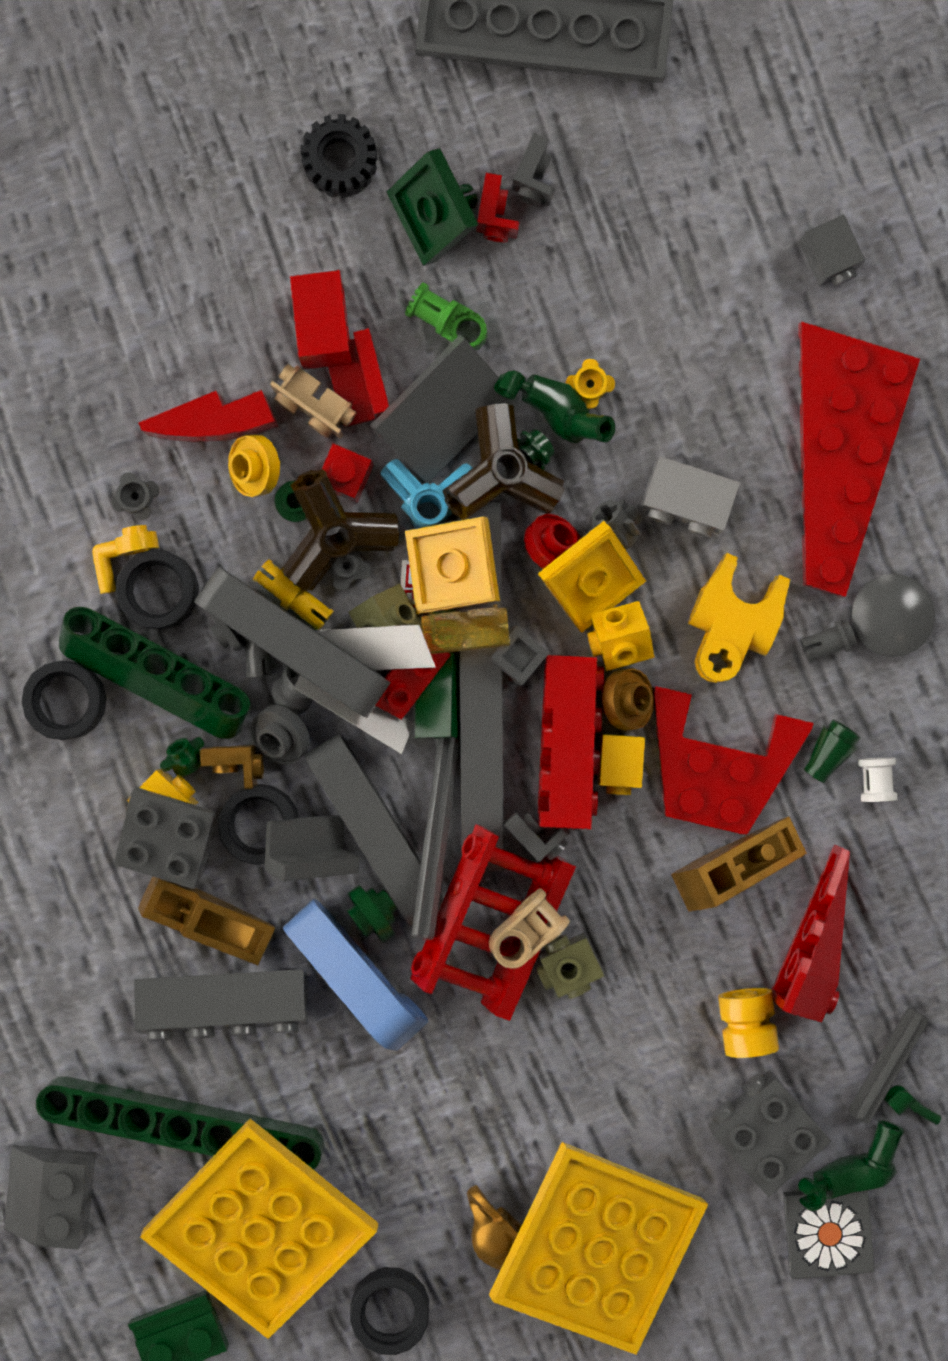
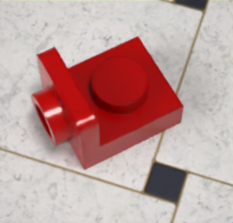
M486 173L476 232L484 233V239L498 243H506L508 238L517 239L520 222L495 217L496 214L504 216L508 190L500 189L502 175Z

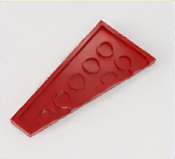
M801 321L798 325L801 355L799 377H801L800 437L801 470H803V492H801L804 535H802L803 586L844 598L848 592L920 358Z

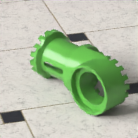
M424 282L418 286V289L415 290L417 297L412 295L411 298L414 299V302L412 300L409 301L405 311L406 316L410 318L416 316L436 328L435 333L451 342L458 337L457 329L461 323L465 321L476 322L481 329V333L476 341L469 344L475 351L485 344L488 337L487 326L484 319L478 313L455 300L449 302L431 292L429 285Z

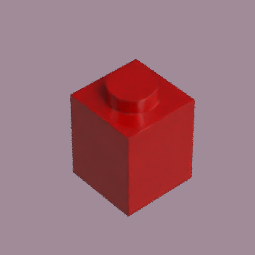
M332 443L322 469L325 470L337 495L358 503L374 464L371 459Z

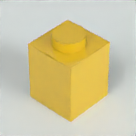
M600 734V767L597 783L600 786H607L606 793L631 795L632 788H642L645 737Z

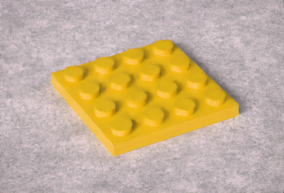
M250 1118L143 1228L140 1238L269 1339L377 1233L379 1223Z
M561 1142L489 1296L494 1303L637 1355L708 1207V1203L699 1196Z

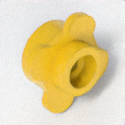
M595 359L584 360L582 368L575 375L568 376L565 384H569L580 395L588 409L597 407L599 399L605 393L612 392L615 388L614 378L606 375ZM588 380L594 382L592 388L587 387L586 382Z

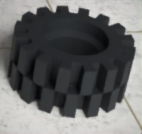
M338 114V119H331V115L324 116L325 122L319 124L318 121L314 122L311 125V133L306 131L303 137L305 143L301 145L300 152L306 176L310 182H313L314 187L318 191H326L327 196L334 197L336 193L340 194L341 198H346L348 193L352 191L356 195L362 192L361 186L364 184L368 186L371 183V175L375 174L377 170L376 161L378 158L374 138L371 137L369 129L365 125L362 127L359 120L354 117L350 121L346 119L345 114ZM334 142H346L355 150L356 157L354 163L344 171H334L328 168L323 161L326 148Z

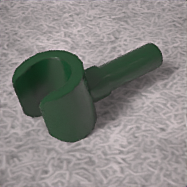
M895 1085L884 1098L899 1116L910 1107L914 1113L935 1125H938L941 1121L940 1115L920 1104L901 1085Z

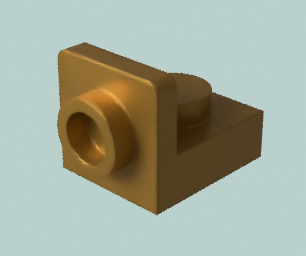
M256 745L218 746L200 749L201 766H212L213 773L238 772L237 765L243 764L244 789H254V786L257 785V779L264 778L263 755L256 754Z

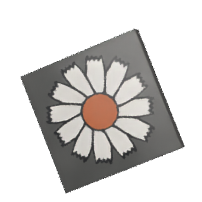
M868 1190L826 1199L824 1206L817 1211H809L799 1202L801 1197L806 1196L802 1191L783 1192L789 1275L792 1279L875 1272Z

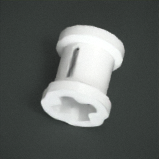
M895 757L858 759V766L863 768L864 793L861 794L862 802L898 800L897 793L893 789L892 766L896 764Z

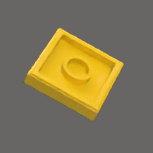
M482 516L405 531L416 614L422 615L500 601L488 517Z
M605 521L601 522L538 573L544 584L581 633L593 625L590 614L614 608L646 582L611 527Z

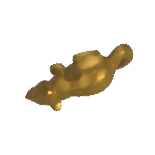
M474 1185L467 1191L468 1202L474 1217L471 1233L472 1245L480 1260L493 1268L501 1270L521 1228V1224L502 1206L496 1210L487 1200L481 1189Z

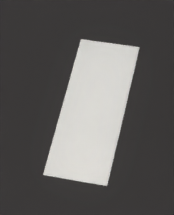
M419 625L315 630L372 670L436 667Z
M300 675L294 686L296 690L402 754L415 723L405 717L401 720L377 706L374 707L368 718H365Z

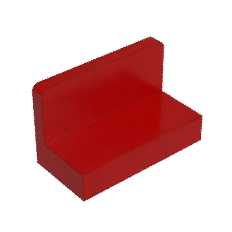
M369 328L353 332L354 339L350 340L353 364L328 367L334 392L347 402H350L352 404L351 409L357 412L348 426L343 424L345 427L376 420L389 407Z

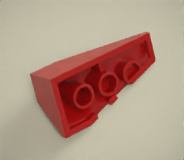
M835 844L771 989L773 1001L783 1011L821 1023L825 1014L830 1015L834 1011L839 999V991H836L839 984L850 851Z

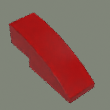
M215 390L138 422L141 431L148 436L188 442L226 441L279 427L268 399L262 390L226 405L222 396Z

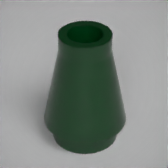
M832 719L828 727L823 725L804 771L818 781L825 783L829 776L859 749L856 744L861 737L844 724Z

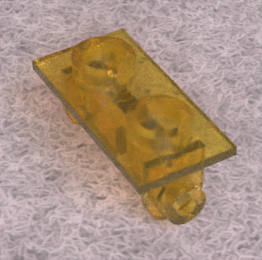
M497 604L493 605V608L468 610V612L460 613L456 611L434 614V611H430L429 616L421 617L423 636L430 654L510 645L507 609L498 608Z

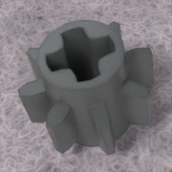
M621 499L619 502L610 500L600 504L590 518L595 526L605 521L611 527L625 550L634 545L641 534L636 524L640 523L643 519L636 508L628 506L624 499Z

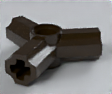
M508 403L492 404L475 409L481 461L442 490L445 497L444 501L451 512L465 520L504 492L544 514H550L562 497L565 489L563 486L564 480L526 461L524 455L519 451L514 405H509ZM497 461L505 466L507 471L506 479L498 473Z
M324 469L309 470L299 475L297 480L291 485L311 529L281 570L284 576L301 589L313 591L336 559L347 555L351 551H394L395 546H398L399 529L396 514L344 512ZM340 527L337 533L326 535L332 528Z

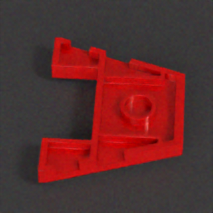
M654 686L655 723L659 746L664 816L747 835L811 732L814 723L774 714L765 755L753 754L683 737L692 694Z

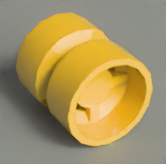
M736 989L718 995L720 1018L728 1023V1026L722 1030L726 1056L735 1058L759 1057L775 1053L779 1050L777 1027L769 1022V1018L775 1014L771 989Z

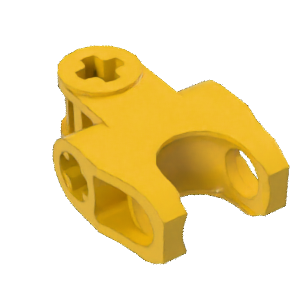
M729 553L723 555L712 576L700 589L688 620L689 625L705 631L694 661L695 669L701 678L713 683L730 680L740 670L747 650L763 656L768 654L783 621L784 605L790 584L789 578L782 575L775 576L760 602L756 604L744 603L737 598L732 588V578L737 566L738 557ZM722 652V660L727 663L726 668L713 671L714 663L708 660L709 655L712 656Z

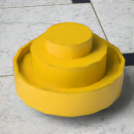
M257 434L244 435L237 438L231 446L228 456L230 478L235 488L244 496L258 497L271 493L276 487L280 476V460L272 442L265 436Z

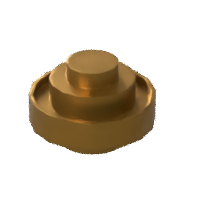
M634 668L620 669L614 671L607 678L603 687L602 703L604 713L609 722L615 728L625 731L643 728L649 722L654 710V693L648 677L642 671Z

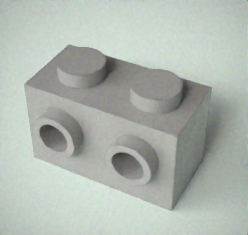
M659 456L655 461L640 508L649 511L647 517L651 520L671 525L673 519L689 524L687 531L711 538L713 532L720 534L725 530L740 482Z

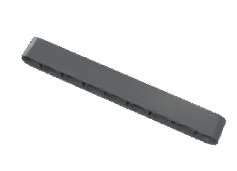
M490 501L467 518L488 517L500 601L460 608L461 853L466 837L473 832L476 824L498 835L499 839L495 847L504 850L502 670L488 658L502 641L501 501ZM488 862L484 872H504V868Z

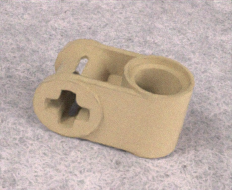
M538 889L527 897L516 908L514 913L490 935V951L495 959L504 967L512 969L526 964L542 947L558 937L569 925L570 919L566 915L560 916L545 899L546 893L543 889ZM537 911L547 920L546 924L536 914ZM508 936L519 937L521 945L516 954L508 957L500 954L499 947L504 938Z

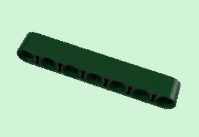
M67 1076L53 1079L36 1098L38 1114L43 1120L50 1123L214 1156L228 1142L218 1140L212 1132V1127L224 1125L234 1135L250 1118L313 1170L319 1165L324 1151L322 1135L316 1129L309 1126ZM51 1091L62 1092L68 1100V1106L66 1108L55 1106L50 1098ZM100 1099L104 1101L109 1108V1115L99 1116L95 1114L91 1108V1100ZM134 1108L146 1110L150 1116V1123L146 1125L137 1123L131 1115V1110ZM176 1116L186 1118L191 1124V1131L187 1133L178 1132L173 1127L172 1118ZM299 1142L309 1143L314 1148L315 1154L309 1158L299 1157L295 1153L293 1146Z

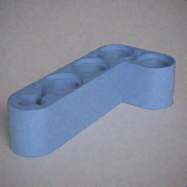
M315 898L283 927L288 937L369 1034L385 1049L398 1051L429 1022L422 1010L408 996L397 992L334 916Z

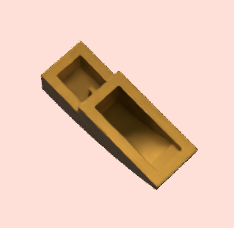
M153 876L138 906L142 917L177 930L183 937L255 965H259L275 930V926L200 889H192Z

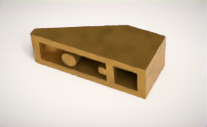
M790 816L698 858L675 871L671 876L688 912L719 906L807 853Z

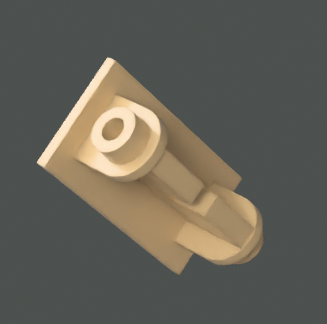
M287 364L279 375V378L284 381L282 385L279 386L274 381L270 383L273 391L277 393L274 400L292 414L297 409L311 418L308 425L324 437L329 438L331 433L341 439L343 434L338 426L341 422L348 426L357 413L351 409L352 404L329 388L325 390L319 400L316 399L313 395L320 387L321 382L302 370L298 365L292 367Z

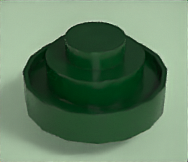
M357 885L347 893L354 904L347 912L366 938L375 933L384 943L395 935L390 925L396 921L392 913L398 910V908L384 889L376 893L373 888H370L365 892L360 885Z

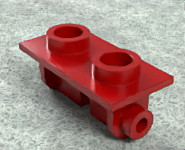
M424 631L422 633L436 667L392 669L385 678L391 684L376 704L377 707L401 720L450 656V653L434 645L435 639Z

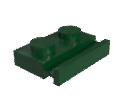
M207 1290L132 1318L129 1321L128 1327L133 1332L135 1345L142 1361H203L228 1350L229 1343L215 1307L211 1304L210 1294Z

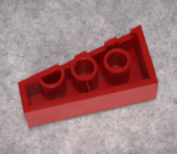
M547 655L545 658L537 822L540 827L591 829L592 816H597L598 791H593V774L599 775L600 750L594 749L595 733H601L602 708H595L596 691H603L604 666H597V657Z

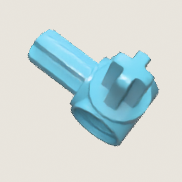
M394 459L385 465L380 475L404 501L401 508L410 517L414 528L418 529L444 524L445 520L453 514L444 501L445 497L442 490L473 467L467 463L462 464L439 485L435 483L429 484L428 482L422 485L398 459ZM431 502L439 508L440 514L433 519L423 518L418 513L417 508L422 503Z

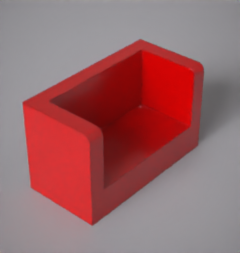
M340 270L290 276L298 357L302 368L315 369L353 364L344 284Z

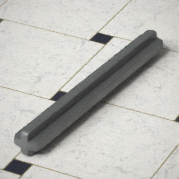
M459 736L458 738L438 739L412 927V936L420 940H433L435 936L460 748Z

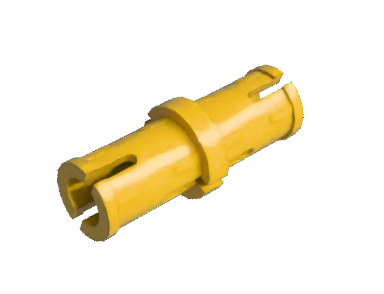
M268 559L261 567L272 575L274 580L269 579L258 570L253 577V581L259 583L282 601L280 606L286 611L292 609L310 624L314 630H320L325 623L312 612L316 611L326 620H329L334 610L328 608L308 591L296 586L289 578L284 576L282 570L272 560Z

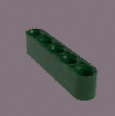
M74 607L65 613L60 631L59 649L67 658L217 738L231 739L240 733L250 706L249 698L243 690L90 608ZM74 632H80V633H83V634H85V635H79V634H76V633H74ZM112 652H118V653H121L122 655H116V654H113ZM148 671L156 672L159 675L151 674ZM185 691H191L196 695L188 694ZM222 711L231 712L233 715L225 714Z

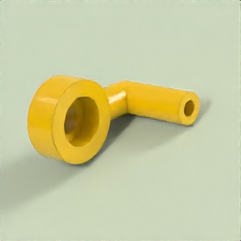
M147 525L126 527L122 529L123 536L93 547L92 554L100 594L116 592L110 558L135 555L151 549H159L156 531H148Z

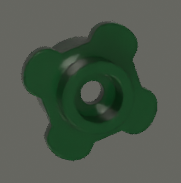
M536 429L531 430L529 433L522 431L519 434L520 438H518L519 451L524 455L526 461L544 470V464L550 463V458L554 455V448L551 442L542 432Z
M196 737L191 741H188L186 738H180L172 742L166 750V759L160 763L161 769L165 772L172 769L176 775L186 776L195 772L201 766L200 749L205 744L204 740L201 737Z

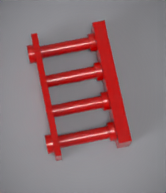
M476 824L473 832L466 837L463 843L461 860L438 911L435 936L433 940H426L422 951H419L414 957L410 980L429 994L433 993L438 979L482 994L483 997L480 1003L496 1017L510 1021L540 950L526 964L518 968H507L497 962L493 974L489 978L445 964L455 940L491 953L489 934L462 925L471 902L511 916L527 897L538 889H543L546 893L545 899L558 911L576 866L558 855L551 861L545 856L540 862L536 863L495 847L499 836L485 827ZM488 862L531 878L532 883L525 899L518 901L478 886ZM537 911L536 914L546 924L547 920ZM508 936V938L503 940L499 947L500 954L507 957L516 954L521 945L519 937Z

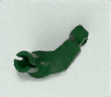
M511 370L501 374L494 386L496 393L510 400L515 399L519 390L522 391V401L543 413L554 433L570 443L578 444L584 439L607 443L615 434L616 426L613 418L606 415L590 414L580 395L569 384L535 374L525 381L523 374L519 371Z
M878 1120L868 1153L840 1157L814 1172L813 1180L808 1177L802 1178L798 1183V1189L806 1196L801 1197L799 1202L807 1210L817 1211L824 1206L826 1199H833L850 1193L877 1189L888 1185L897 1173L892 1162L901 1137L904 1134V1129L895 1123Z

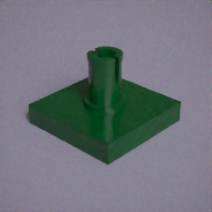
M441 148L427 151L386 191L423 266L436 262L478 225L472 213V210L477 206V195L475 193L464 197V194L470 193L474 189L470 184L458 185Z

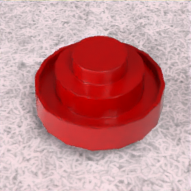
M547 513L538 516L527 527L524 535L527 552L532 560L542 569L581 539L576 529L566 519Z

